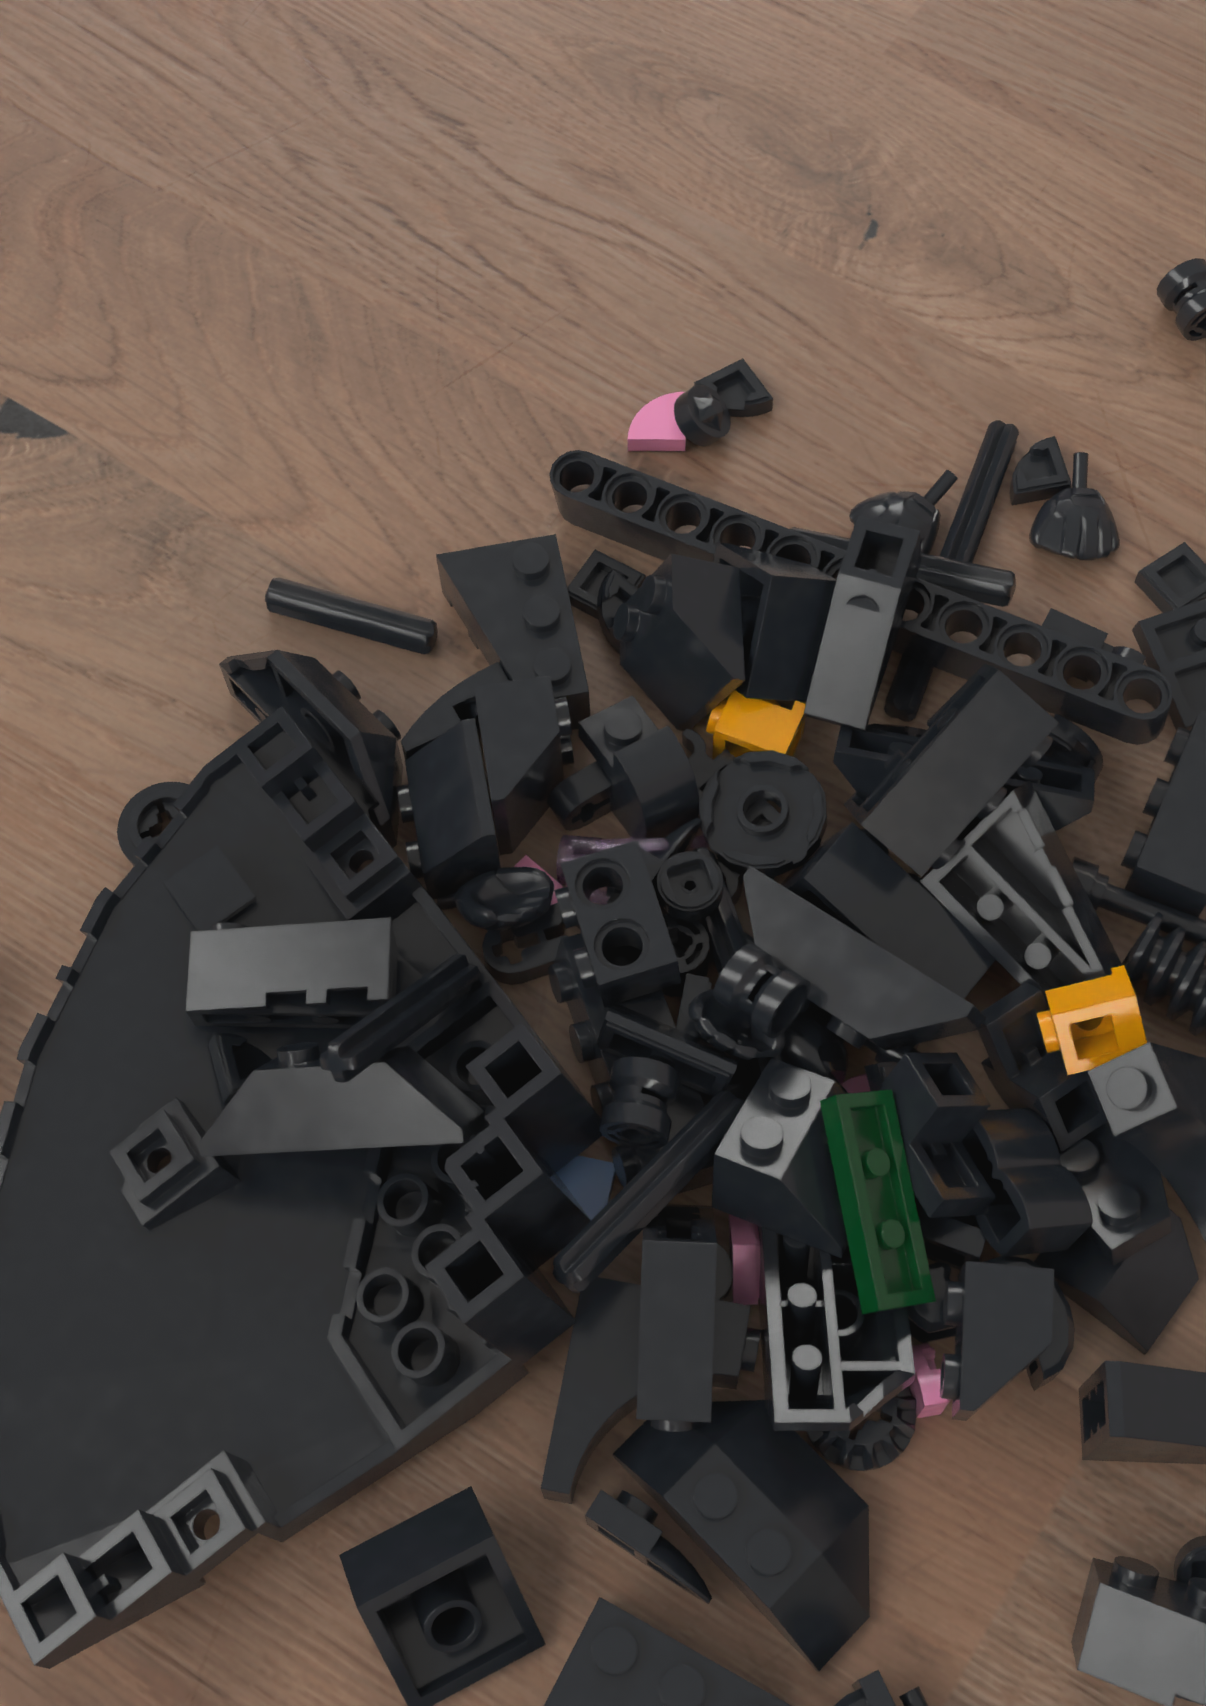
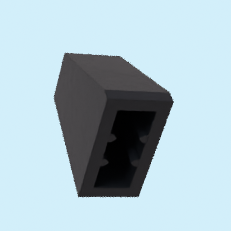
M1104 1361L1079 1387L1082 1460L1206 1464V1372L1123 1361Z

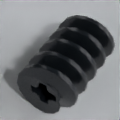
M1157 912L1123 960L1122 965L1126 968L1132 987H1135L1144 980L1148 982L1143 999L1148 1005H1153L1166 995L1170 996L1166 1017L1172 1021L1191 1010L1193 1015L1189 1032L1197 1036L1206 1030V943L1202 941L1189 951H1183L1182 946L1186 929L1180 926L1165 937L1159 935L1164 915Z

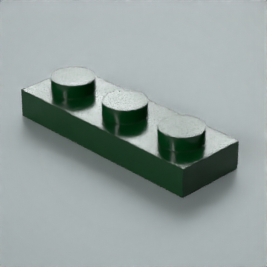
M892 1089L838 1094L820 1100L862 1314L936 1302Z

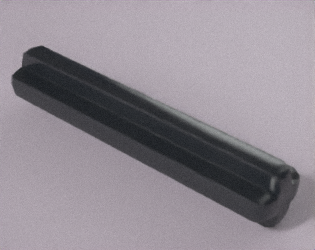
M280 577L271 580L265 594V602L270 612L416 653H431L437 640V623L432 619Z

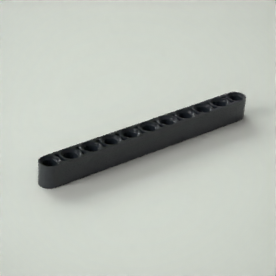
M574 450L559 456L552 464L549 473L559 512L566 521L664 561L672 553L713 562L717 542L729 543L736 546H747L752 550L810 564L837 580L846 550L587 451ZM590 485L583 491L571 492L576 486ZM631 505L643 506L636 512H622L623 509ZM692 525L697 527L689 533L680 534L674 532L681 526ZM916 578L906 609L915 611L919 616L913 620H902L892 651L902 655H911L917 661H925L930 666L969 680L986 663L999 669L1045 711L1054 715L1058 714L1067 720L1125 743L1135 745L1149 743L1156 739L1163 731L1173 696L1171 683L1164 674L1146 665ZM964 631L973 634L977 639L970 643H958L950 639L949 636L956 632ZM1014 654H1025L1033 658L1035 662L1028 666H1017L1009 662L1007 658ZM1080 676L1089 679L1095 686L1084 690L1075 689L1068 685L1065 680L1070 677ZM1134 699L1145 700L1155 710L1149 713H1138L1129 709L1125 703Z

